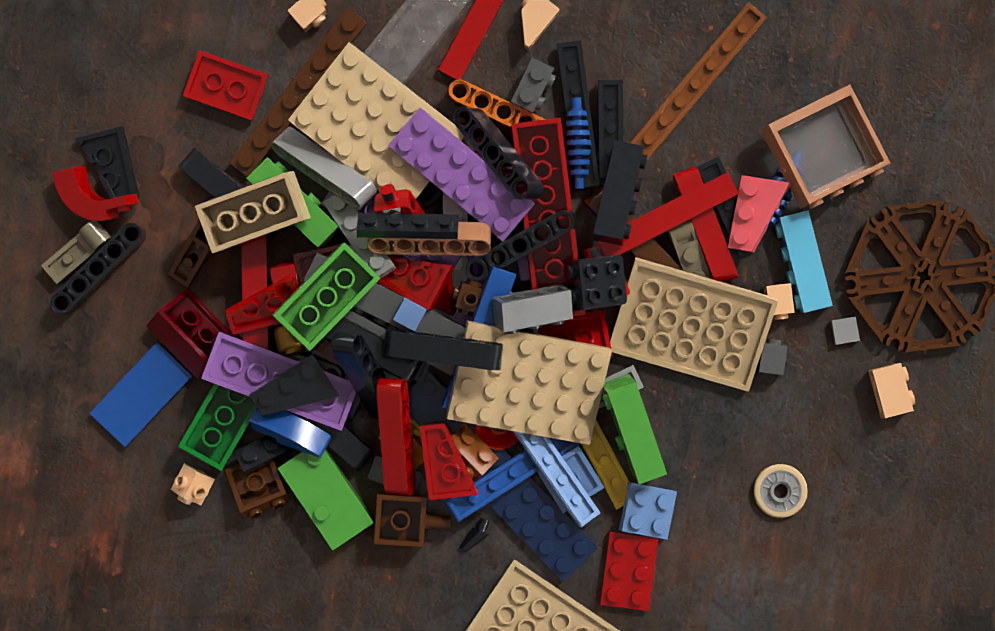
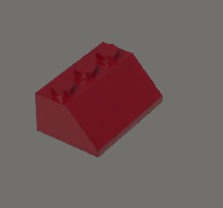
M189 288L157 311L147 324V328L197 379L203 375L218 333L222 332L235 337Z

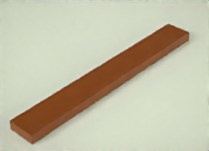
M749 2L630 142L644 146L643 154L647 155V160L767 19L764 14Z

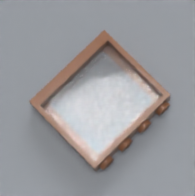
M851 85L768 124L760 130L785 180L791 183L790 189L800 209L807 205L812 209L824 202L822 197L829 194L830 198H833L843 193L842 187L848 184L853 188L863 183L862 177L868 174L873 178L883 173L882 167L890 163Z

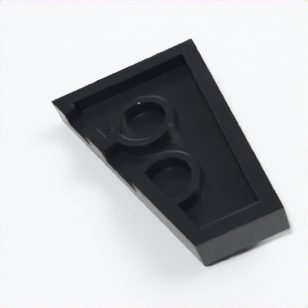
M120 126L75 138L79 146L86 153L89 163L93 165L98 173L99 179L110 198L137 194V198H140L124 127Z
M313 354L249 394L262 416L339 396Z

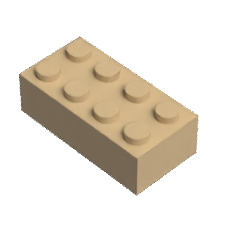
M294 171L285 172L195 206L212 253L225 250L311 218Z

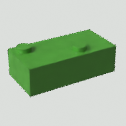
M267 157L247 179L252 184H256L289 170L279 161L274 164ZM301 190L311 218L294 225L313 244L323 250L341 229L319 207L321 202L312 193L307 196Z
M342 243L272 315L311 351L374 286L380 277L347 244Z
M628 373L604 382L603 391L605 395L602 397L607 410L610 409L619 435L615 437L619 451L624 450L631 473L638 484L667 475L636 381Z
M327 448L321 458L301 452L278 468L332 550L375 522V519Z

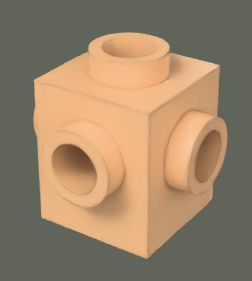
M184 463L174 480L171 490L179 495L177 498L179 501L187 505H191L192 502L202 505L215 479L204 471Z

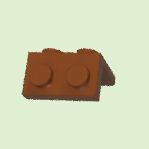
M465 423L452 435L473 482H476L499 458Z

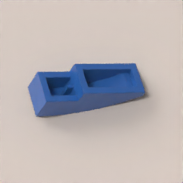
M256 408L249 421L254 431L275 438L277 443L318 458L322 457L332 438L331 435L285 410L262 416L259 409Z

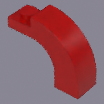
M86 166L71 167L52 172L56 189L62 201L71 211L85 219L94 221L120 218L119 213L131 210L130 205L139 204L137 194L123 195L111 199H104L97 195L89 183Z

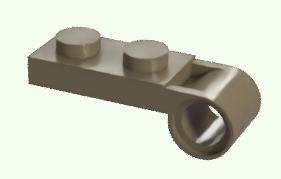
M691 219L668 230V236L674 246L682 271L712 279Z
M91 220L80 229L78 235L41 266L54 282L59 285L90 259L112 237L98 221Z

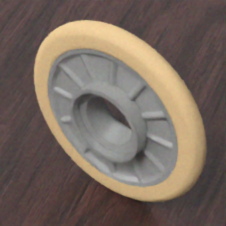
M785 464L769 466L759 474L755 481V501L759 508L769 516L776 518L792 516L803 507L806 501V481L802 474L792 466ZM778 484H784L787 488V494L783 498H777L774 494V488Z

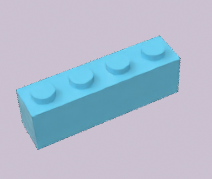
M809 210L778 218V224H775L774 227L777 238L782 239L783 247L780 248L782 259L784 262H788L790 271H787L786 274L788 283L794 286L796 295H793V303L795 309H799L800 313H806L833 306Z

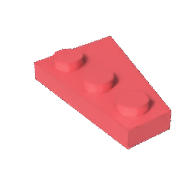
M742 175L728 248L754 253L768 228L769 221L774 212L778 210L780 201L785 192L789 190L791 183Z

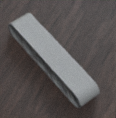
M287 127L271 143L272 149L278 156L357 210H360L377 193L376 187L371 181L348 165L343 164L332 154L292 127Z

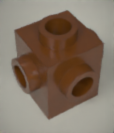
M468 279L467 282L461 281L460 286H455L452 300H455L454 305L459 308V313L473 316L484 288L481 287L482 282ZM467 295H475V301L468 303L466 301Z

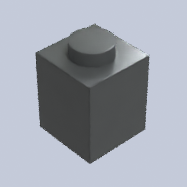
M767 339V343H764L756 372L784 375L788 346L781 345V340Z

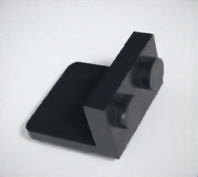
M621 255L565 260L564 277L567 280V288L571 290L572 310L622 305L627 302L623 258Z

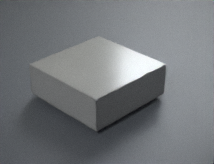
M856 317L830 321L834 345L860 341Z

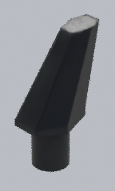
M481 517L477 528L472 527L459 548L470 550L489 536L486 530L490 521Z

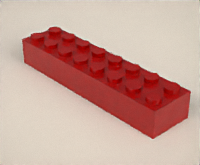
M561 118L511 124L514 149L543 184L541 197L532 200L535 204L523 217L525 230L556 212L562 210L572 211ZM562 214L558 219V223L561 227L568 228L571 220L567 215ZM540 226L537 229L539 239L546 240L548 238L549 232L547 228ZM575 228L528 254L532 290L559 284L567 287V280L564 277L565 260L578 259ZM572 310L573 316L585 315V310Z

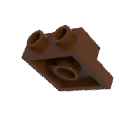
M275 461L244 475L239 464L225 469L239 511L244 518L257 519L263 515L264 510L271 507L273 510L281 509L286 505L285 501L290 500L284 480L279 473Z

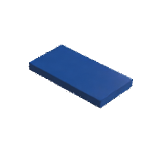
M157 342L89 414L124 447H127L193 375Z

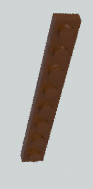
M348 8L344 11L229 162L231 165L248 177L263 162L272 150L271 143L292 124L288 119L348 42L352 44L367 25V22Z

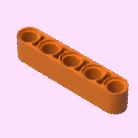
M455 80L449 86L450 99L462 107L478 108L475 105V100L479 97H485L489 104L481 110L485 112L491 121L512 130L511 124L519 123L522 118H529L531 121L546 120L464 80ZM458 86L464 87L467 91L466 95L462 98H457L453 95V90ZM506 107L510 110L511 115L507 119H501L497 115L498 109Z

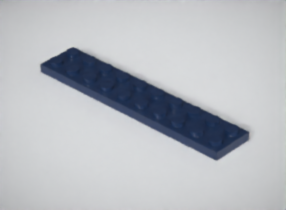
M429 371L423 383L417 381L408 390L410 416L419 426L445 422L451 435H453L465 423L475 433L474 424L446 418L447 409L443 408L441 404L447 389ZM491 449L499 459L480 478L512 459V457L504 449ZM528 477L488 503L562 581L569 577L598 549L593 541L566 513H562L559 506L531 477Z

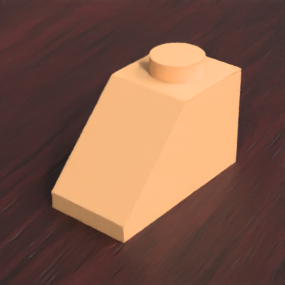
M524 0L521 3V6H523L521 16L524 46L528 51L560 12V9L549 0Z

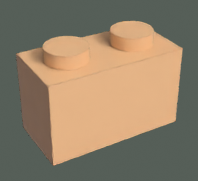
M895 363L868 370L881 418L914 411L912 405H915V398L911 390L908 391L906 381H909L906 367H902L901 363Z

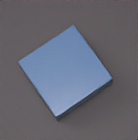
M404 297L393 320L415 331L427 309Z

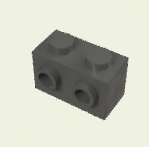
M531 58L511 103L533 114L535 110L540 111L546 99L542 95L546 88L551 89L556 78L553 75L554 68Z

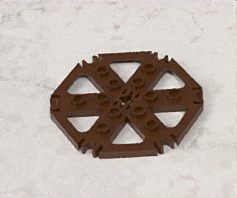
M943 200L887 206L885 208L889 211L890 217L886 210L881 209L879 212L883 216V220L877 222L873 216L870 217L869 221L875 226L874 228L869 225L868 221L865 222L844 273H854V276L844 277V281L851 280L854 283L853 289L845 290V293L857 294L855 297L846 298L880 343H883V338L886 334L888 337L884 341L885 346H889L893 339L898 341L897 351L903 349L904 342H906V347L903 352L961 346L957 342L956 336L959 342L965 344L967 341L963 336L964 332L969 331L972 336H976L977 331L972 327V324L977 328L978 332L981 331L994 301L995 280L992 277H995V272L992 270V266L995 263V259L990 260L989 257L995 255V248L966 209L963 210V214L959 218L962 207L958 206L952 214L948 211L950 204L948 201L942 205L941 210L940 205ZM929 213L931 215L932 223L920 250L899 223L902 215ZM964 228L980 248V254L976 258L944 261L957 229ZM872 238L879 239L899 267L863 270L860 266V260L869 240ZM926 269V275L929 277V280H924L920 283V277L917 276V273H921ZM976 282L983 284L985 292L977 311L973 315H968L947 286ZM902 291L889 323L886 325L879 324L865 306V298L873 294ZM927 303L945 327L946 333L942 338L918 341L912 334Z

